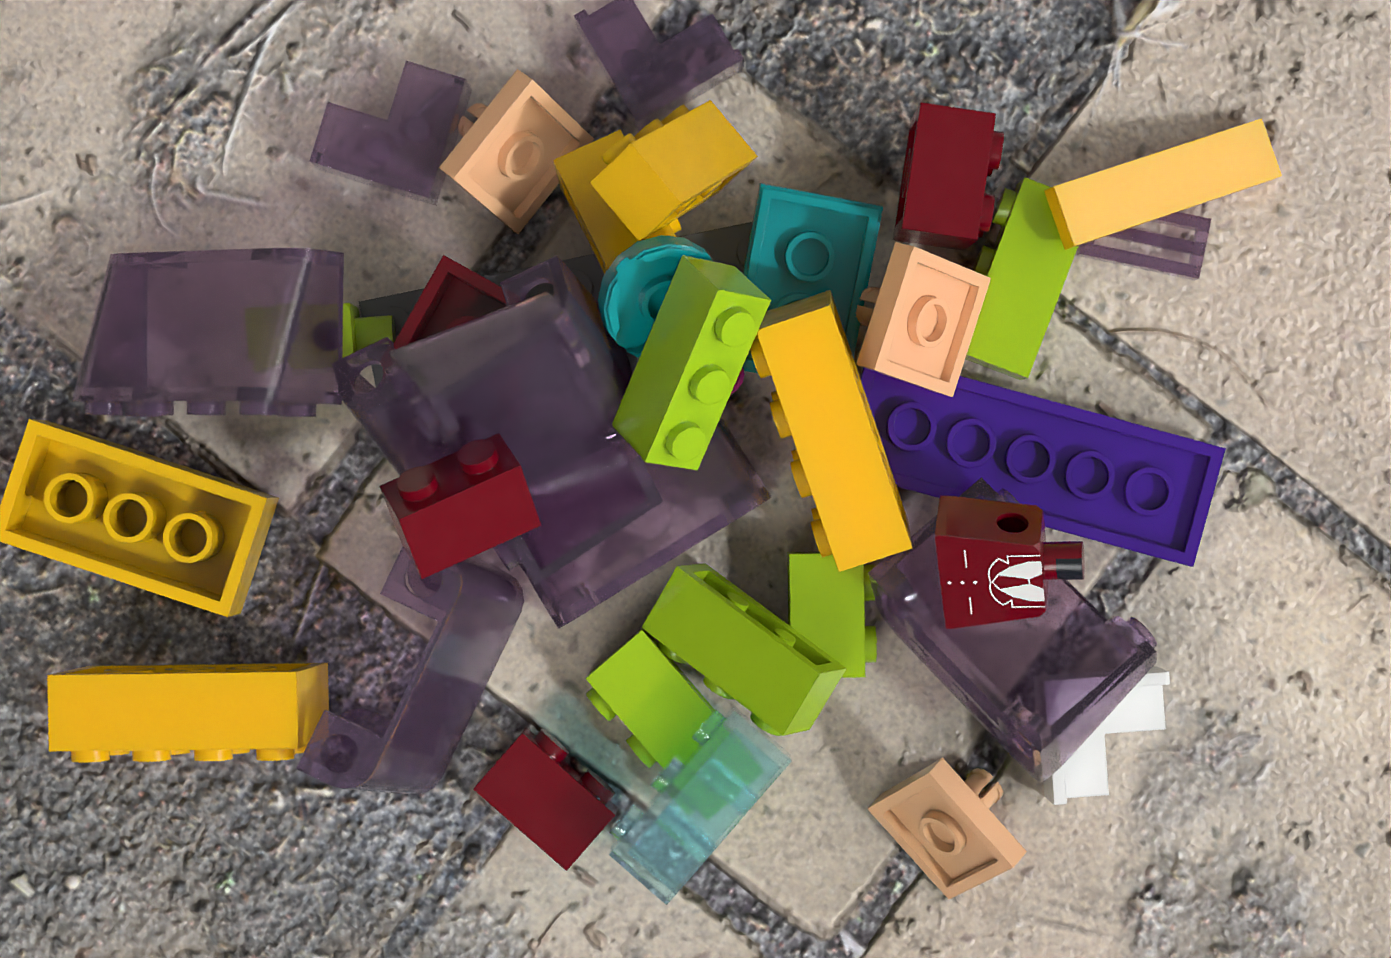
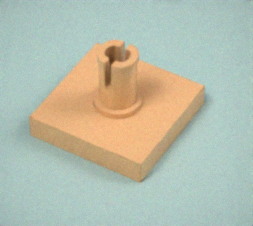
M517 69L488 106L482 103H475L467 109L477 120L473 123L465 116L461 117L458 131L463 138L439 168L502 223L519 234L559 184L553 160L591 143L594 138L533 79Z
M895 242L881 288L869 287L863 291L860 297L863 301L874 303V309L857 305L856 317L868 329L856 365L939 394L953 397L991 278L917 247Z
M941 758L880 794L867 809L949 900L1014 868L1027 851L989 810L1003 796V789L999 782H995L985 791L983 788L993 778L989 772L979 768L973 769L968 774L967 779L963 781L944 758Z

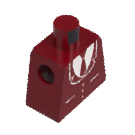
M940 496L935 528V544L946 629H958L1040 617L1047 610L1049 580H1084L1085 560L1083 541L1046 542L1044 511L1037 505L957 496Z

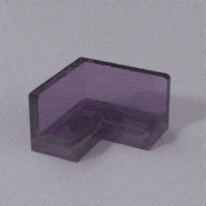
M614 0L590 15L587 14L585 9L574 15L577 29L638 132L656 118L660 120L679 106L687 104L741 72L744 68L742 54L738 48L733 49L713 13L661 44L658 43L634 0Z
M406 61L388 120L327 102L309 162L321 171L437 206L446 176L439 167L455 147L459 134L458 124L461 117L465 115L472 89L465 78Z

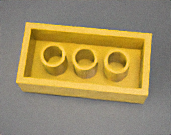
M831 290L766 311L750 351L760 378L772 376L776 391L771 392L773 401L769 402L772 416L781 439L789 436L793 437L796 449L791 451L793 461L790 462V466L801 498L811 495L814 498L816 507L811 509L813 516L811 527L822 558L833 554L838 571L841 572L912 549L909 521Z
M29 419L0 504V542L225 617H231L242 612L279 497L47 420Z
M328 662L86 666L47 675L49 752L71 751V762L108 761L112 755L129 754L130 751H132V760L135 762H158L171 760V755L190 753V750H194L195 761H224L233 759V754L249 753L252 749H256V760L294 759L297 753L310 752L311 743L329 736Z

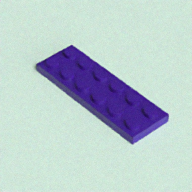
M863 367L860 379L897 487L940 498V496H957L1037 505L1044 511L1046 528L1194 567L1226 448L963 376L959 377L954 395L950 397Z

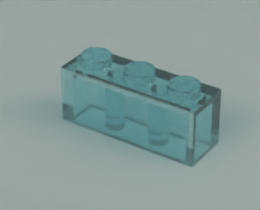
M735 706L725 716L715 709L692 736V739L699 744L684 763L676 757L672 758L650 784L658 792L642 811L633 804L609 832L616 839L611 846L609 856L666 905L792 762L791 755Z

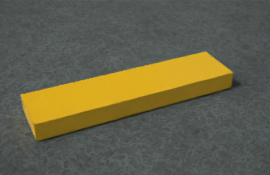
M1261 118L1053 186L1044 192L1064 249L1067 250L1281 177L1282 174Z

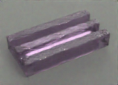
M1177 212L1151 221L1195 231L1193 241L1132 228L1105 236L1189 254L1188 264L1094 244L1095 240L1079 245L1076 256L1190 280H1198L1212 219Z

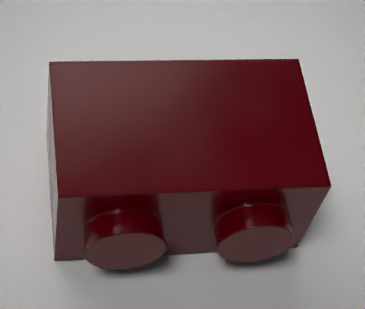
M500 433L486 439L469 442L457 452L425 466L410 468L398 478L379 486L402 546L421 579L542 526L522 467Z
M526 727L479 780L473 790L567 871L615 817L618 807L610 800L616 793L591 770L588 769L581 776L565 762L564 759L569 754V751L547 731L541 729L535 735Z

